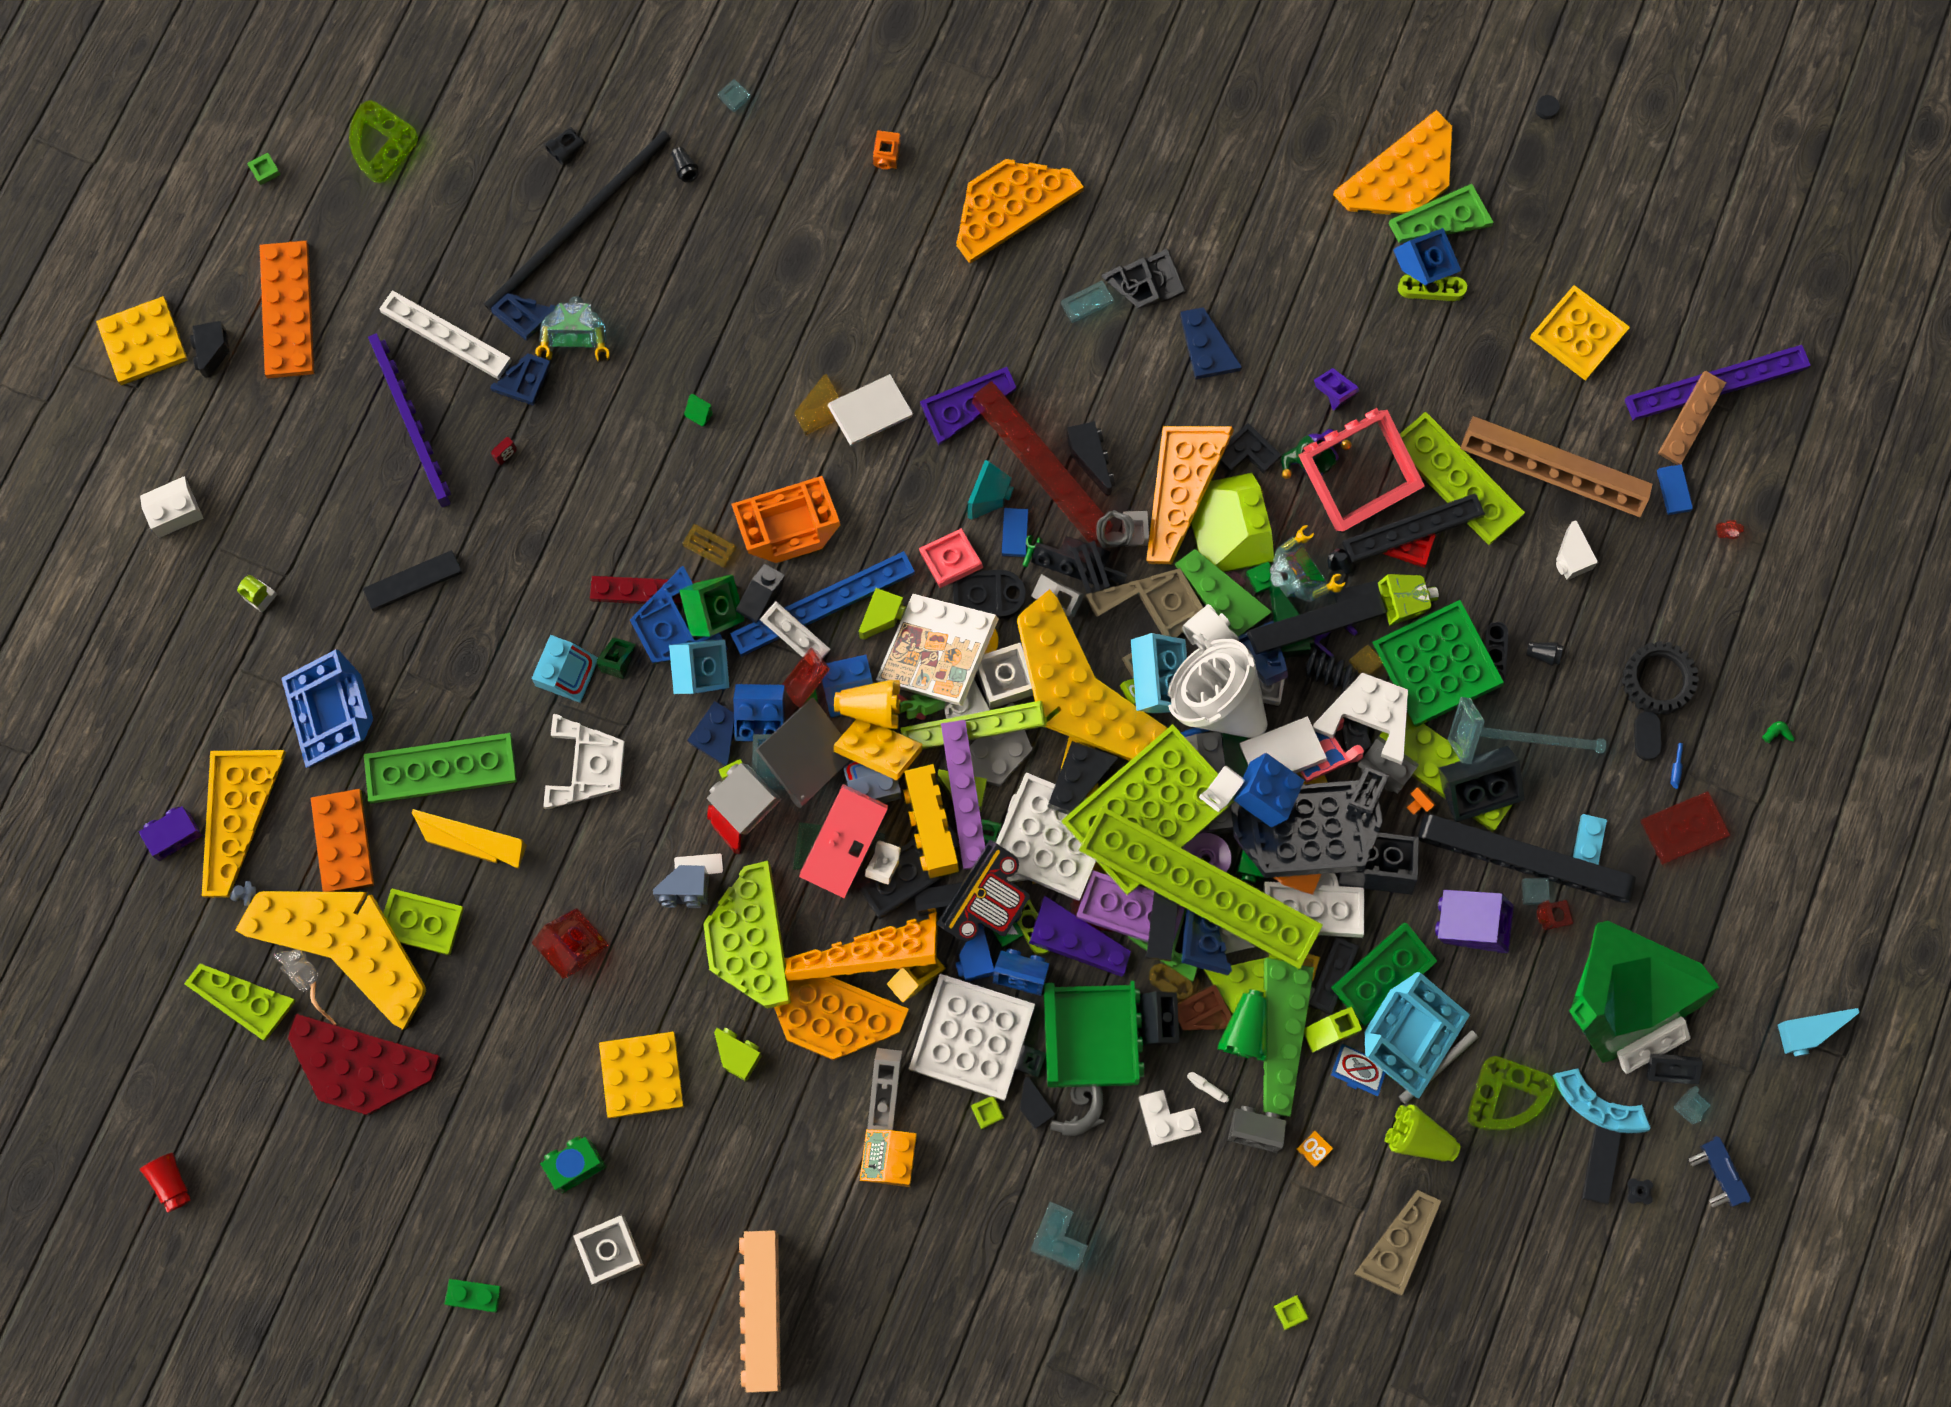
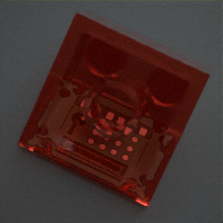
M577 908L545 924L532 941V944L563 979L580 971L609 945Z

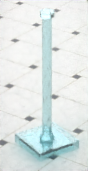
M1468 697L1460 698L1448 737L1449 743L1461 763L1464 764L1472 763L1480 737L1596 750L1597 753H1604L1606 749L1605 739L1600 738L1596 741L1484 728V719L1471 698Z

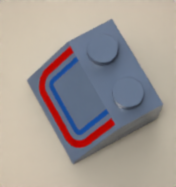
M850 761L843 767L848 787L882 803L902 799L898 780L896 781L855 761Z

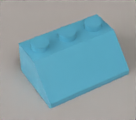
M1154 633L1132 639L1131 648L1136 710L1148 713L1171 712L1168 707L1171 705L1168 689L1174 674L1187 659L1185 639Z

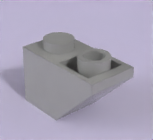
M1041 574L1031 596L1038 599L1050 589L1058 598L1065 615L1075 617L1085 595Z

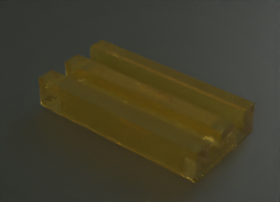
M696 524L692 526L682 543L687 549L725 568L726 562L731 558L732 552L736 549V545ZM695 532L727 548V551L725 552L695 536ZM690 540H692V541H694V542H696V543H698V544L704 546L705 548H707V549H709V550H711V551H713V552H715V553L721 555L723 558L721 559V558H719V557L713 555L712 553H710V552H708V551H706V550H704V549H702V548L696 546L695 544L691 543Z

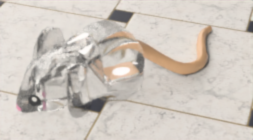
M297 949L276 953L274 958L283 964L280 969L289 976L288 978L299 990L301 989L304 992L311 988V1001L313 1005L333 1025H336V1022L319 1006L315 999L318 971L307 960L306 954Z

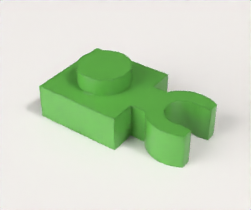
M916 694L911 696V701L906 700L900 703L899 712L907 711V719L915 718L918 713L926 716L944 709L945 701Z

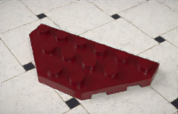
M296 1014L288 1036V1040L317 1099L321 1102L364 1115H370L379 1108L408 1095L409 1092L420 1086L432 1082L440 1060V1056L299 1014Z

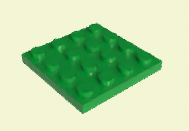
M1461 600L1372 642L1392 683L1408 690L1407 713L1415 728L1504 685Z

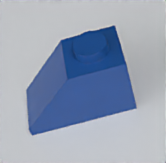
M982 923L978 924L979 931L977 936L966 942L959 954L960 961L956 962L959 977L964 976L965 982L994 975V968Z

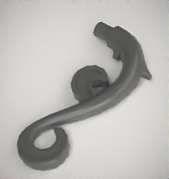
M1102 1086L1072 1087L1070 1092L1071 1100L1077 1105L1082 1106L1088 1103L1089 1099L1085 1098L1084 1093H1091L1092 1104L1088 1113L1080 1120H1078V1116H1075L1071 1121L1065 1120V1122L1052 1120L1050 1130L1062 1132V1135L1077 1136L1097 1125L1103 1124L1105 1120L1099 1119L1103 1108Z

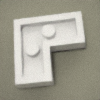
M1163 1090L1138 1097L1152 1146L1201 1133L1195 1108L1170 1114Z

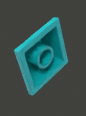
M984 461L969 498V519H975L1003 507L1005 500H1010L1013 494L1012 478L990 461Z

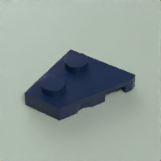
M508 293L491 308L492 314L526 341L557 313L555 305L550 304V307L537 304L536 300L522 299L519 296Z

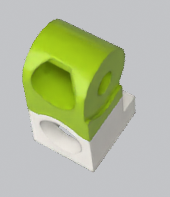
M252 575L246 576L237 589L246 602L262 613L277 595L274 590Z

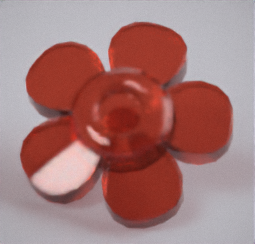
M1734 520L1718 523L1716 525L1717 536L1720 538L1737 539L1739 533L1744 532V526L1736 524Z

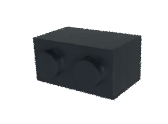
M1177 992L1140 994L1142 1044L1167 1045L1179 1043Z

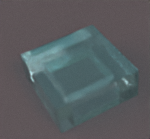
M735 79L717 93L718 98L733 112L750 99V93Z
M1524 878L1522 880L1523 904L1550 903L1548 878Z

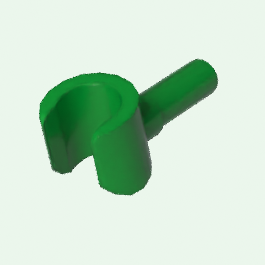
M1032 535L1026 538L1028 549L1022 564L1024 567H1028L1035 549V545H1032L1034 537ZM1038 537L1037 542L1043 544L1042 538Z

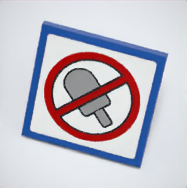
M1341 1044L1331 1075L1347 1082V1086L1357 1089L1358 1087L1378 1096L1385 1072L1368 1059L1364 1053Z

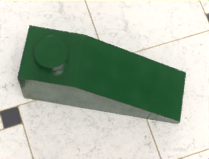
M1277 582L1271 583L1269 594L1274 623L1299 615ZM1313 637L1281 647L1283 657L1307 656L1311 647L1314 646Z

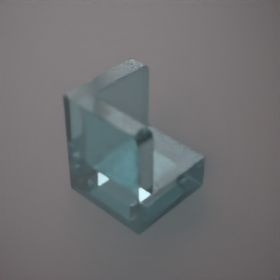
M1697 1086L1688 1089L1673 1107L1692 1125L1700 1122L1703 1119L1702 1115L1711 1106L1697 1093L1700 1090Z

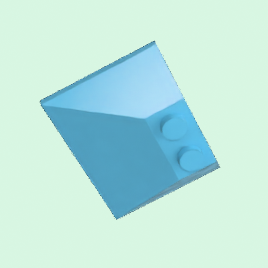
M1417 972L1389 991L1365 1030V1055L1413 1096L1420 1098L1470 1014L1423 974Z

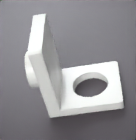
M1224 766L1209 788L1199 798L1214 810L1220 812L1228 805L1245 780L1228 766Z

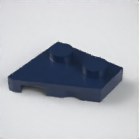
M528 353L519 360L516 366H512L505 372L506 375L499 382H494L490 389L492 392L534 406L551 362Z
M714 701L687 742L723 766L729 765L734 713Z

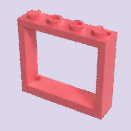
M1377 408L1365 414V419L1360 422L1356 419L1344 425L1345 430L1339 433L1336 430L1325 435V441L1319 444L1313 442L1304 447L1305 452L1299 454V458L1336 531H1345L1425 487L1388 410L1378 411ZM1378 422L1407 482L1342 517L1312 457Z

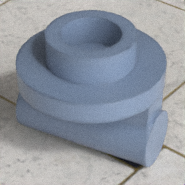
M246 881L245 887L240 885L234 887L230 894V899L232 901L244 899V906H249L256 895V888L251 886L250 881Z

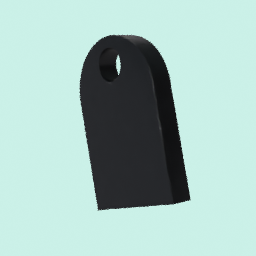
M1007 570L976 571L953 582V603L955 605L994 614L999 619L1009 618L1018 613L1025 601L1023 582L1016 574ZM1012 588L1017 589L1020 592V596L1017 599H1010L1006 595L1007 591Z

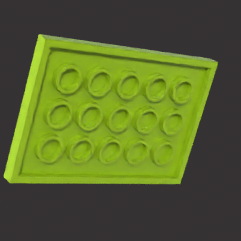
M1172 724L1061 820V823L1082 844L1099 810L1104 806L1172 844L1183 848L1235 801H1233V797L1225 808L1217 812L1199 798L1218 776V773ZM1095 860L1127 896L1141 885Z

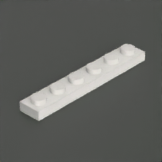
M393 290L380 307V311L384 315L498 380L512 362L511 358Z

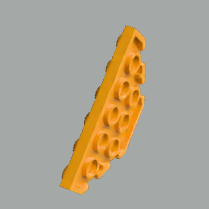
M1436 110L1338 187L1333 195L1348 211L1358 212V210L1372 211V213L1389 215L1391 213L1404 214L1434 201L1449 187L1451 124Z
M1005 159L968 183L957 238V248L971 264L1084 190V186L1070 169L1061 168L1059 170L1047 168V165L1029 163L1028 165L1016 163L1015 160Z
M831 976L827 978H809L802 981H788L791 1003L774 1007L788 1042L831 1060H836L899 1034L909 1012V1009Z

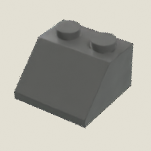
M1241 1106V1109L1236 1108L1233 1113L1227 1141L1275 1153L1283 1148L1286 1121L1280 1119L1281 1115L1266 1112L1265 1115L1255 1113L1256 1109L1247 1106Z

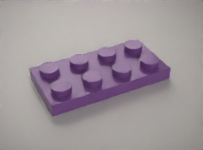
M1092 870L1076 918L1148 942L1154 891L1138 886L1127 896L1109 875ZM1180 905L1177 907L1174 939L1185 910Z

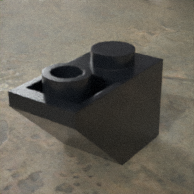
M221 321L192 326L193 335H190L193 349H196V357H193L196 371H200L204 378L210 377L230 352L227 330Z

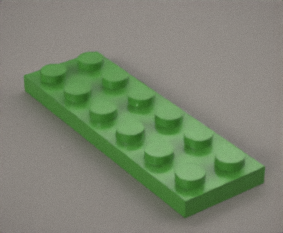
M511 733L364 754L368 802L370 804L517 782Z

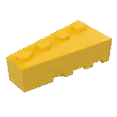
M934 765L904 771L907 789L903 790L906 804L911 803L912 811L908 812L911 826H917L918 834H914L917 849L922 848L924 856L920 857L923 871L928 870L929 878L959 872L951 834L948 831L945 809L942 808L943 804L939 785H936Z

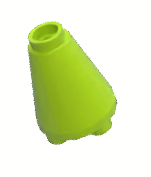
M1401 1105L1397 1109L1394 1126L1387 1131L1385 1136V1142L1389 1143L1391 1151L1440 1161L1449 1160L1452 1162L1456 1159L1460 1151V1143L1456 1142L1452 1135L1415 1105H1408L1407 1107Z

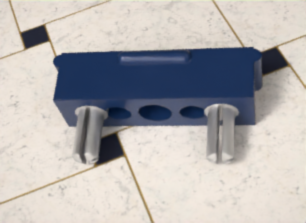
M1715 1136L1712 1138V1141L1701 1145L1703 1152L1689 1158V1162L1705 1155L1706 1157L1691 1163V1165L1695 1166L1708 1160L1723 1191V1194L1710 1199V1203L1726 1197L1711 1204V1206L1714 1208L1727 1201L1730 1207L1742 1202L1749 1203L1751 1198L1721 1138Z

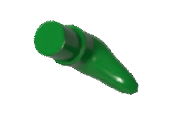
M1782 721L1773 723L1762 736V739L1767 743H1770L1779 733L1789 741L1795 740L1787 724Z

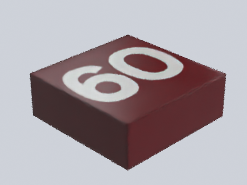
M506 437L491 451L494 461L501 466L517 451L514 442L509 437Z

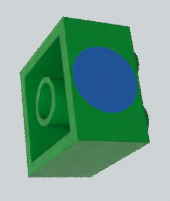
M577 1136L566 1143L568 1147L560 1152L556 1149L544 1156L545 1161L540 1163L554 1189L561 1194L607 1168L594 1144L587 1137L581 1138Z

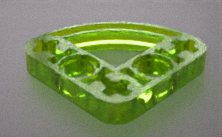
M373 100L365 101L360 105L350 125L349 143L355 161L361 171L376 183L385 182L418 142L417 133L410 124ZM367 110H369V111H373V110H374L375 113H376V115L379 117L378 120H377L376 116H374V115L371 114V113L367 115L366 111H367ZM386 120H393L395 122L392 128H383V123ZM365 123L389 138L370 162L365 159L361 149V134ZM404 134H405V135H409V134H410V135H411V138H410V139H409V138L403 139V135H404ZM391 149L399 151L398 156L395 158H388L386 155ZM382 168V173L377 172L375 174L374 169L379 170Z
M1497 1056L1489 1057L1481 1067L1468 1110V1121L1476 1128L1492 1131L1508 1130L1523 1125L1537 1116L1547 1105L1555 1088L1554 1079L1547 1073ZM1496 1062L1497 1067L1502 1070L1510 1066L1506 1073V1079L1502 1078L1505 1073L1500 1071L1493 1075L1488 1065ZM1514 1070H1521L1524 1073L1525 1080L1523 1083L1519 1084L1512 1080L1511 1076ZM1531 1074L1534 1075L1532 1078L1534 1081L1539 1082L1545 1079V1084L1548 1085V1088L1540 1091V1086L1534 1083L1530 1084V1088L1527 1087ZM1502 1084L1538 1096L1534 1103L1523 1113L1506 1119H1492ZM1483 1085L1492 1087L1494 1091L1492 1098L1485 1099L1482 1097L1480 1089ZM1477 1100L1484 1104H1490V1108L1488 1106L1484 1107L1482 1115L1486 1116V1119H1482L1480 1122H1477V1117L1473 1115L1481 1107V1104L1476 1103Z

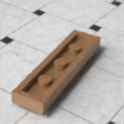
M1707 371L1702 373L1659 450V455L1676 465L1682 464L1726 382Z

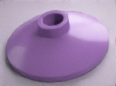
M1198 834L1183 848L1200 859L1202 856L1207 855L1210 858L1209 864L1224 872H1227L1231 863L1230 849L1227 843L1215 834Z

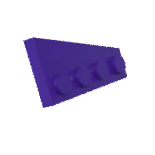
M1005 367L920 401L938 446L1016 391V385L1008 367Z
M1043 897L1029 944L1121 977L1124 975L1131 951L1085 921L1077 919L1074 914L1048 897Z

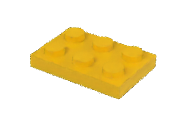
M858 719L852 723L834 744L835 753L896 781L922 751L921 743L888 728Z

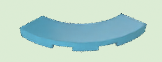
M1579 1069L1559 1072L1553 1075L1554 1081L1565 1100L1575 1111L1590 1122L1600 1127L1623 1133L1648 1132L1651 1129L1642 1105L1624 1106L1604 1101L1588 1086Z

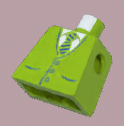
M1388 574L1378 582L1382 601L1387 610L1386 615L1389 626L1423 615L1431 608V602L1437 601L1439 597L1437 588H1426L1425 580L1420 575Z

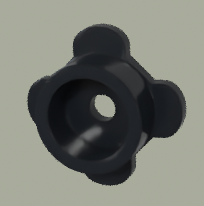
M1635 1178L1630 1179L1627 1183L1629 1187L1627 1200L1631 1204L1636 1202H1643L1645 1205L1651 1204L1653 1201L1651 1196L1653 1183L1648 1179L1644 1181H1637ZM1639 1189L1642 1190V1194L1638 1193Z

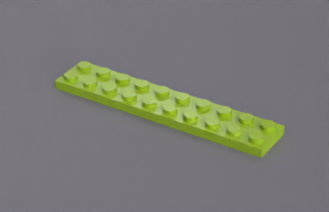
M1104 806L1099 810L1078 850L1297 969L1301 968L1323 924Z

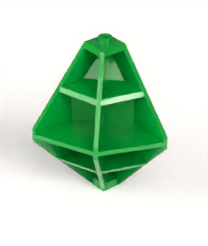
M1604 921L1597 923L1595 926L1590 953L1569 1012L1581 1027L1601 1062L1605 1063L1618 1058L1617 1051L1678 1017L1684 1018L1704 1006L1720 987L1703 964L1617 924Z

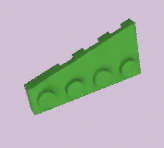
M1470 184L1391 219L1389 226L1398 242L1403 243L1444 228L1447 235L1491 227L1494 222L1475 188Z
M1196 549L1175 564L1177 569H1181L1190 586L1205 606L1211 605L1218 616L1222 613L1230 622L1228 628L1237 636L1242 635L1272 612Z

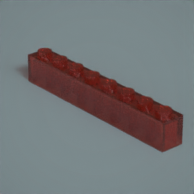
M993 381L989 382L973 395L972 404L1089 543L1095 541L1097 544L1099 542L1096 535L1097 522L1105 515ZM1107 521L1105 534L1112 531L1113 525L1110 521Z

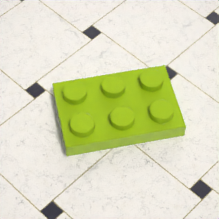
M391 888L383 914L400 943L450 956L464 907Z

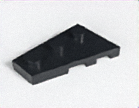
M1072 741L1047 807L1067 815L1083 802L1094 786L1104 777L1105 773L1117 762L1118 757Z

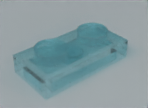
M1103 281L1061 300V306L1071 323L1113 303V298Z

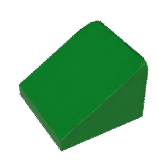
M690 394L685 409V416L704 427L713 415L711 404L694 394Z

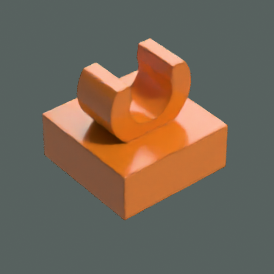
M1417 787L1411 793L1415 800L1407 809L1414 815L1422 808L1430 812L1436 804L1420 787Z

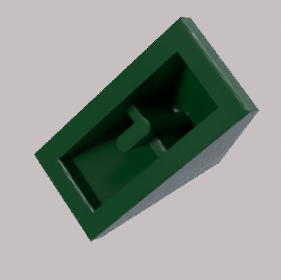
M613 637L597 659V665L601 673L624 679L636 644Z

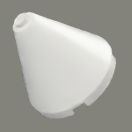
M1233 639L1211 642L1213 647L1204 652L1197 649L1180 665L1169 685L1168 696L1171 698V705L1168 707L1181 723L1191 727L1247 738H1254L1265 733L1268 723L1255 660L1252 653L1241 642Z

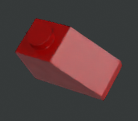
M709 805L707 820H711L713 828L732 851L740 854L742 834L713 805Z

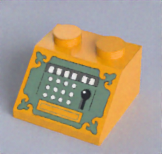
M866 1130L860 1181L910 1187L917 1138L916 1133L893 1130Z

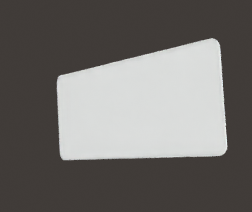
M722 854L675 857L674 859L675 869L679 865L705 866L708 874L723 872Z

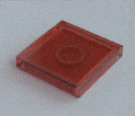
M812 647L809 648L783 682L787 694L793 703L800 708L830 670L819 652Z

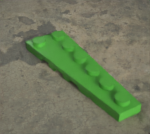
M1271 958L1264 959L1265 998L1268 999L1267 1060L1264 1061L1263 1112L1290 1117L1314 967L1302 965L1300 969H1297L1285 961Z

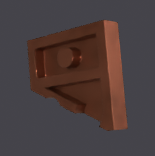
M1215 984L1178 1003V1022L1181 1030L1226 1029L1232 1017Z

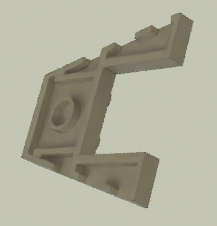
M1180 568L1085 595L1093 612L1098 617L1138 593L1161 634L1176 638L1183 632V625L1203 609L1202 604ZM1132 653L1123 657L1122 661L1134 678Z

